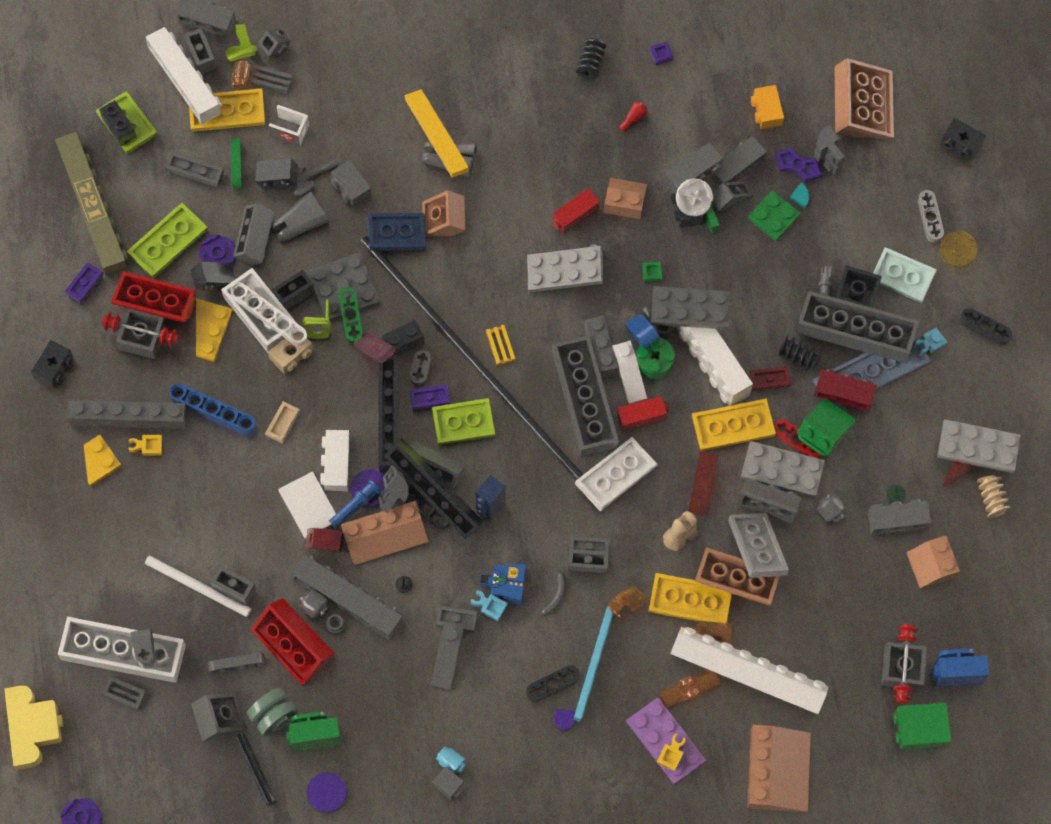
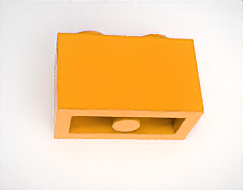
M776 85L754 89L753 96H751L752 107L756 108L755 121L760 124V129L782 126L784 116Z

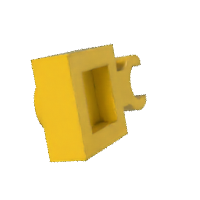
M142 435V440L129 439V443H136L134 448H129L130 452L134 453L142 450L143 456L162 455V435Z
M677 734L673 735L671 746L665 744L657 760L658 764L674 772L684 753L679 748L685 743V738H683L681 743L675 741Z

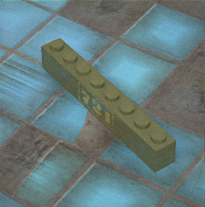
M77 132L55 139L105 275L127 268L125 263L128 260L125 250H120L119 245L122 242L119 234H114L113 228H116L113 218H108L107 212H110L107 202H102L101 196L104 194L101 186H96L95 180H98L95 170H90L89 164H92L89 154H84L83 148H86L83 138H78Z

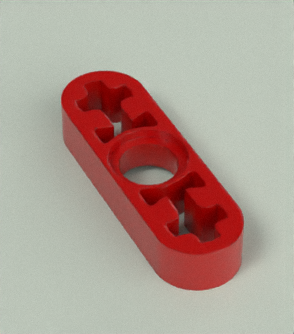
M778 420L775 423L774 429L777 438L803 455L818 459L822 456L818 452L811 453V448L808 446L804 449L805 443L796 444L793 441V437L798 435L797 431L799 428L786 420ZM785 426V431L780 433L779 427ZM792 430L793 432L791 433L790 438H787L788 433L790 434V431Z

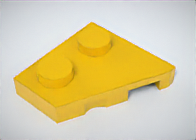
M101 435L84 444L87 478L90 487L122 467Z

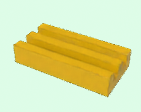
M501 325L498 328L493 327L491 330L486 329L497 366L514 362L515 356L505 325ZM499 332L503 334L510 358L506 356ZM492 334L496 336L503 360L499 359Z

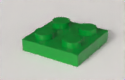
M771 191L750 213L748 220L774 241H777L800 217L801 213L775 192Z

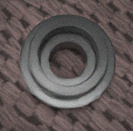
M339 614L330 615L326 620L327 630L334 634L342 632L345 628L343 616ZM337 621L339 622V626L333 627L332 623Z

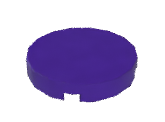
M210 236L201 244L199 250L201 262L231 263L232 266L236 260L233 257L235 244L226 236Z
M370 469L359 472L351 482L352 497L354 498L356 492L361 491L368 484L369 480H372L382 492L385 488L384 475L379 471ZM376 494L369 501V504L366 506L363 505V507L371 508L374 506H379L380 503L378 497L380 494Z
M324 772L317 774L311 779L306 793L308 801L314 809L329 813L336 811L343 805L347 790L341 777L334 773Z
M87 798L70 801L61 813L62 824H101L102 820L99 807Z

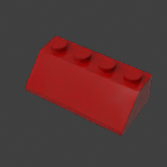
M123 271L111 299V304L184 323L191 318L196 305V290Z
M284 598L270 603L250 629L302 686L319 673L335 655L333 650Z

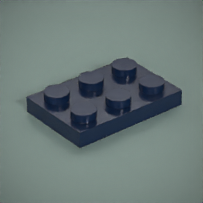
M423 213L367 214L370 251L426 250Z

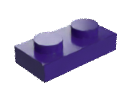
M87 262L67 287L65 293L81 304L102 278L103 272Z
M447 384L409 390L412 411L450 404Z

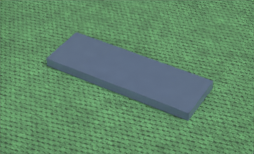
M917 346L916 348L912 347L908 364L864 353L832 370L836 374L851 375L854 379L870 380L873 384H877L876 390L930 364L931 360L927 353L920 356L919 353L922 348ZM819 376L813 379V383L815 386L817 385ZM832 402L834 405H836V406L839 407L840 409L846 406V405H842V404H838V403Z

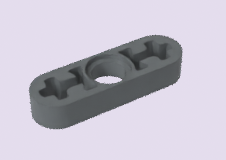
M254 653L212 660L207 664L209 674H219L261 667L266 662L264 653Z

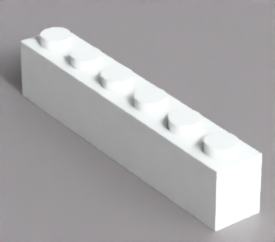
M163 27L146 36L148 48L200 123L204 124L221 115L220 106L222 105L217 96L214 97L212 95L209 84H205L202 81L203 77L199 70L195 71L194 64L190 58H186L183 47L176 44V38L173 33H169Z

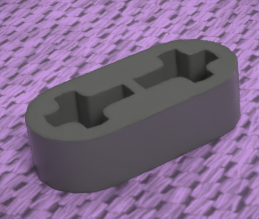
M426 350L417 351L413 359L410 381L415 386H423L428 378L431 355ZM425 356L426 360H424L423 366H420V359L418 358ZM420 370L421 377L423 378H420L419 381H417L415 376L418 375V371Z

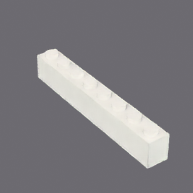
M681 627L670 653L816 714H819L829 688L822 681H813L799 672L793 673L785 666L771 664L765 658L754 657L746 650H737L729 643L715 641L709 635H700L689 627Z

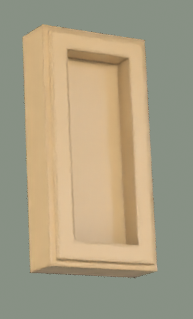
M283 401L265 432V436L283 444L300 413V409Z

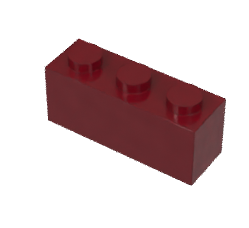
M821 370L814 397L826 398L831 402L869 412L877 384H873L872 381L866 379H854L853 376L848 374H836L833 370Z

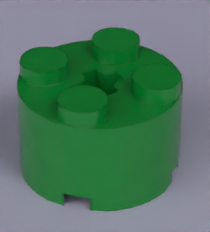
M660 337V339L646 348L639 345L636 358L642 377L648 380H662L670 374L675 354L673 347L668 341Z

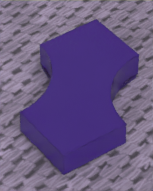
M793 148L774 153L780 172H794L802 178L804 183L822 177L815 158H802L795 153Z

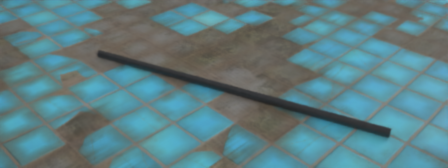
M364 236L360 243L572 477L578 480L584 474L380 250L370 251L369 238Z

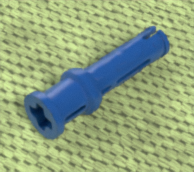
M369 480L368 484L361 491H357L355 497L333 516L329 522L337 530L363 505H368L369 501L376 494L381 493V490L372 480Z

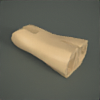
M684 512L681 517L674 520L672 527L663 535V542L670 550L679 551L685 546L686 540L691 541L698 535L697 519L694 514Z

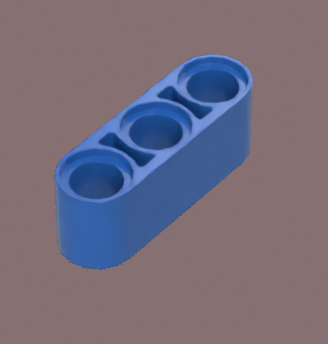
M641 313L625 323L632 337L643 348L660 339L654 327Z

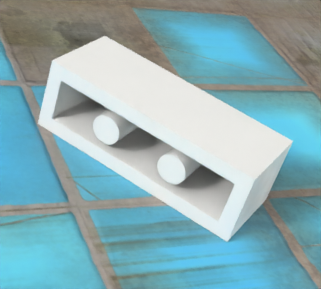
M326 430V436H322V448H325V455H321V466H325L324 473H321V485H324L325 491H348L349 430Z

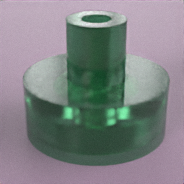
M892 485L888 488L885 497L889 504L897 501L903 503L906 492L903 487Z

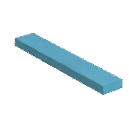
M607 606L575 712L574 722L581 723L614 615L615 609Z

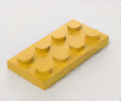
M262 89L212 93L221 102V115L204 124L200 123L189 107L191 132L265 125Z
M767 398L692 413L700 452L774 437L776 435Z
M656 573L648 612L726 627L732 593L697 583L695 580Z

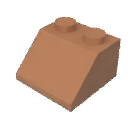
M610 178L604 213L641 219L647 184Z
M447 190L422 201L426 237L454 236L465 231L463 195Z
M947 536L927 541L906 553L920 589L956 578L960 572Z

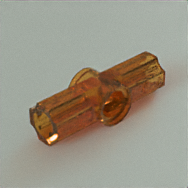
M707 670L696 676L685 677L678 684L660 691L659 694L663 704L668 708L684 700L689 701L700 696L702 692L720 685V681L716 672Z

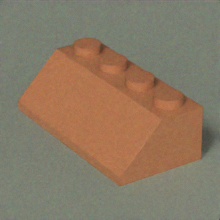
M416 501L397 506L394 509H390L388 513L381 511L341 524L354 566L429 543Z
M706 547L695 582L771 606L780 576L750 578L743 559Z

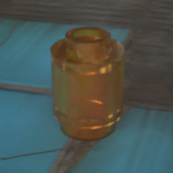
M240 59L234 62L231 76L234 87L246 88L247 84H249L252 65L247 60Z

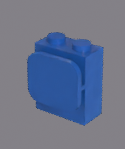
M974 649L941 651L936 658L937 663L934 665V669H931V679L935 681L936 687L983 684L989 676L987 655L974 656Z

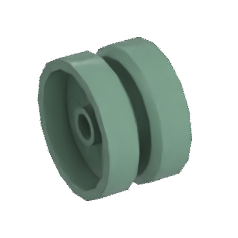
M282 688L273 689L262 696L246 713L253 723H259L257 729L263 737H268L279 731L291 721L292 716L298 713V709L292 701L286 702L288 696Z

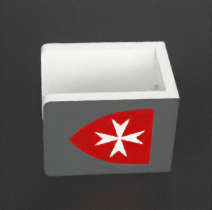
M278 105V117L296 123L300 127L296 133L270 123L268 126L270 136L301 146L309 127L308 115Z

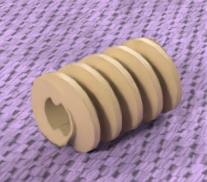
M995 475L985 476L977 480L980 483L979 490L983 491L981 496L985 498L983 503L988 505L985 508L986 512H990L987 515L988 518L1002 516L1011 508L1010 506H1004V503L1008 501V498H1002L1006 491L999 490L1004 487V484L997 483L1002 477H995Z

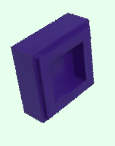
M667 42L650 47L655 65L673 60V55Z

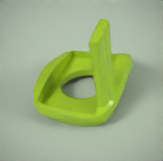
M245 24L235 25L236 34L241 45L227 49L226 56L231 62L244 57L254 56L258 51L257 47L251 45Z
M326 300L325 318H303L302 327L306 330L308 338L325 339L331 334L329 300ZM313 325L322 326L324 329L322 331L315 332L310 330L309 327Z

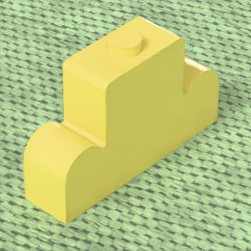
M27 686L4 688L13 766L16 770L36 767L42 761V753L38 748L39 746L61 743L60 727L63 726L62 715H59L58 706L53 700L35 703V695Z

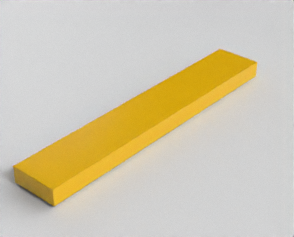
M422 89L405 95V101L450 176L453 178L469 172L468 165Z

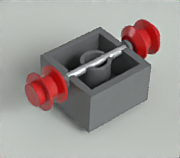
M127 308L123 322L118 314L116 317H112L110 312L108 315H104L102 320V326H104L105 331L111 328L112 332L115 333L120 329L116 344L121 351L155 359L160 343L162 346L165 342L169 343L171 348L178 341L179 334L176 333V329L172 332L168 331L164 317Z
M903 624L902 627L898 628L902 635L897 637L903 643L887 642L884 647L881 686L894 687L893 689L897 691V695H894L893 699L897 703L908 704V701L913 700L909 696V692L921 690L924 686L927 646L911 645V643L917 641L914 633L918 632V629L914 628L912 624Z

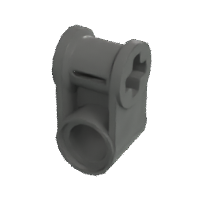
M151 628L131 632L135 658L139 665L144 669L153 667L156 662ZM144 655H148L147 660H143Z

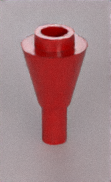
M640 101L639 103L634 102L626 120L618 128L625 132L631 124H634L648 114L646 111L648 108Z

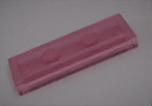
M368 332L362 335L360 340L353 343L356 349L380 363H383L396 351L392 345Z

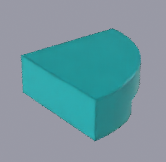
M800 183L791 194L790 199L805 209L808 204L809 193L805 185Z

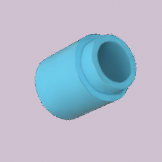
M443 747L436 757L442 767H446L454 774H460L466 767L464 763L466 759L451 747Z

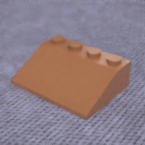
M849 58L835 66L836 134L851 138H894L892 70Z
M752 725L747 808L808 812L811 733L776 726Z

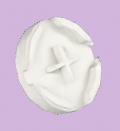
M695 178L684 181L676 193L677 206L683 213L691 216L703 215L708 211L713 200L712 189L708 183Z

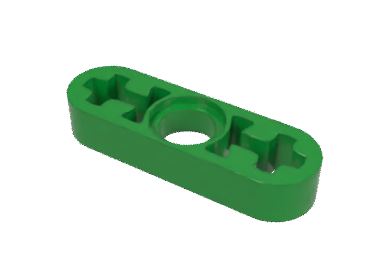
M231 138L232 189H242L241 138Z
M344 287L338 294L344 332L347 340L356 342L361 339L363 334L356 293L352 288ZM346 290H348V293H352V297L349 300L350 304L354 302L355 306L343 308V304H347L346 298H342ZM353 309L356 317L353 320H348L345 317L346 310ZM357 321L358 325H354V329L359 331V334L353 339V336L348 334L352 330L351 325L347 327L346 323Z

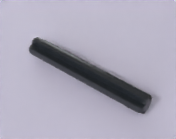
M238 733L235 735V740L265 805L270 806L275 803V798L245 733Z

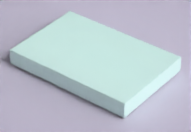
M885 247L873 273L882 276L880 286L922 304L937 269Z

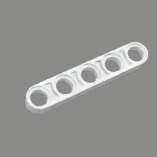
M235 283L232 285L231 296L237 303L292 344L301 346L306 343L307 333L303 327L245 284ZM242 288L245 290V293L242 296H236L234 291ZM252 299H257L260 303L257 307H250L249 302ZM272 310L274 316L272 318H265L263 316L264 312ZM281 321L289 323V327L284 330L280 329L278 325ZM296 332H301L304 334L302 340L297 341L293 338V335Z

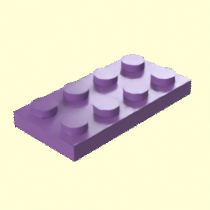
M656 698L626 720L627 724L656 762L665 744L672 745L674 734H677L675 738L677 743H681L683 738H685L684 745L679 748L684 753L675 772L658 764L673 785L706 762V759L659 698Z

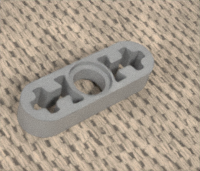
M924 190L919 195L918 205L926 238L931 243H938L943 238L944 229L936 196L932 191ZM925 196L930 199L928 208L926 200H923ZM934 213L936 219L930 221L926 218V214ZM934 225L935 232L939 233L937 237H935V235L932 234Z

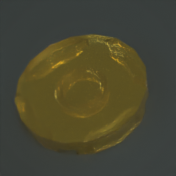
M961 230L947 233L939 247L942 259L948 265L954 267L969 265L975 259L978 250L975 239L969 233Z

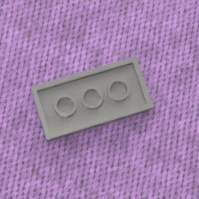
M601 246L527 255L528 290L530 293L603 284Z
M944 419L937 458L1014 473L1020 434Z
M750 441L740 479L754 478L767 486L774 485L782 490L815 498L825 460Z
M767 513L730 515L728 521L750 578L787 575L789 569Z

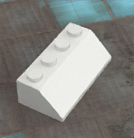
M251 268L221 290L223 298L268 353L284 337L237 303L231 296L232 285L235 283L245 284L293 321L295 320L254 269ZM242 288L234 291L236 296H242L245 293V290ZM252 299L249 302V306L257 307L260 302L257 299ZM267 310L263 316L265 318H272L274 312ZM281 321L278 327L283 330L287 329L289 323Z

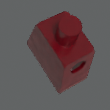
M308 528L305 548L342 553L344 533L336 530Z

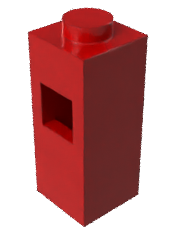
M589 188L553 212L552 223L554 227L565 234L598 211L600 201Z
M662 396L617 408V417L621 430L626 431L666 420L669 408L667 402H663Z

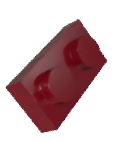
M788 366L751 370L749 372L750 380L753 383L752 391L789 387L791 384Z

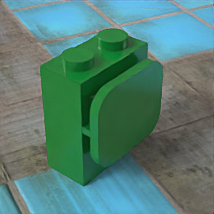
M824 398L803 420L797 431L798 438L819 454L829 456L850 432L856 419Z
M946 703L898 706L896 712L893 713L894 724H898L896 742L900 744L901 749L923 750L932 747L949 746L951 743Z
M313 712L291 717L292 724H289L290 730H286L289 747L292 746L294 752L342 745L337 717L327 718L326 712Z

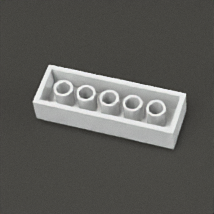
M673 326L677 327L681 340L684 343L687 342L691 355L694 358L697 357L701 370L704 373L707 372L711 385L719 390L721 393L720 397L725 404L727 403L729 406L736 405L750 397L753 383L716 329Z
M67 617L58 656L62 661L177 683L186 644L183 639L153 634L156 662L153 667L144 669L135 658L130 633L138 630ZM144 655L143 660H147L148 655Z

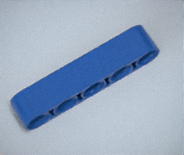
M177 383L170 387L169 395L173 403H185L188 411L243 436L249 437L255 434L257 429L256 423L251 415L183 384ZM177 392H183L181 397H174ZM193 400H200V403L197 405L191 404ZM212 407L218 408L214 413L208 412ZM228 415L235 416L234 419L230 421L225 419ZM245 423L252 424L249 428L242 427Z

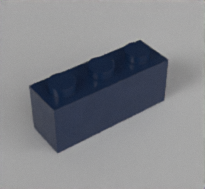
M490 474L476 490L475 495L476 512L484 519L487 517L489 520H492L506 504V486Z

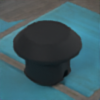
M401 576L396 580L395 585L399 592L407 593L412 589L413 581L408 576Z

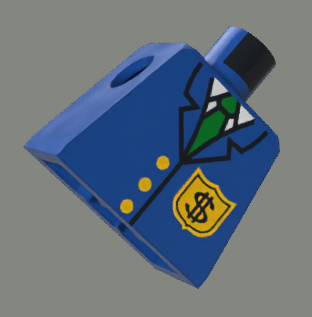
M526 564L495 565L493 575L481 574L480 586L491 587V594L503 601L521 605Z

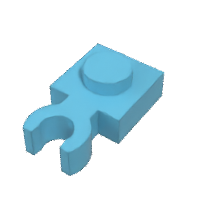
M934 328L923 334L920 338L921 340H917L913 348L921 347L922 350L919 355L923 356L928 350L933 353L947 344V340L937 328Z
M477 590L476 595L480 596L481 599L479 601L471 599V604L475 607L482 606L481 613L498 622L508 603L492 594L487 599L483 592Z

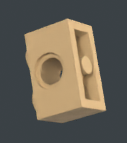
M296 332L293 335V338L297 341L302 340L304 337L301 332ZM284 338L268 351L269 359L284 374L288 371L291 372L297 367L299 361L311 355L313 350L312 343L307 339L304 345L296 346ZM289 350H296V353L293 355L287 354Z

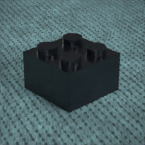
M846 265L835 298L872 308L882 276Z

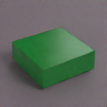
M661 261L642 263L643 282L663 280Z

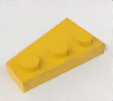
M196 298V357L215 362L233 313L232 308Z

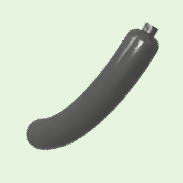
M561 571L557 575L558 588L556 595L541 610V615L551 613L564 596L566 581L565 575Z

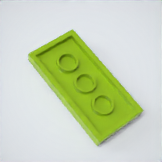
M181 203L127 251V254L154 279L208 230V227Z

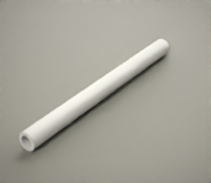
M150 555L147 557L146 565L245 617L250 615L252 609Z

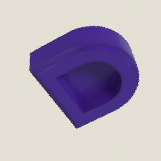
M555 709V726L561 731L570 730L574 725L575 711Z

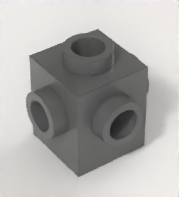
M282 29L266 30L258 45L268 56L282 55L288 50L291 40Z

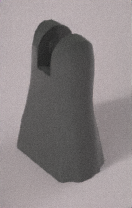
M426 142L424 150L430 153H423L421 161L446 169L431 142ZM454 142L469 167V172L461 175L471 178L477 154V143Z
M309 192L287 212L278 217L271 224L273 231H279L288 226L277 235L278 239L283 242L329 223V220L312 192Z

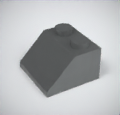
M236 693L205 695L191 704L202 741L219 740L247 730Z

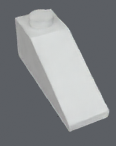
M631 341L613 345L618 365V375L628 404L647 400Z

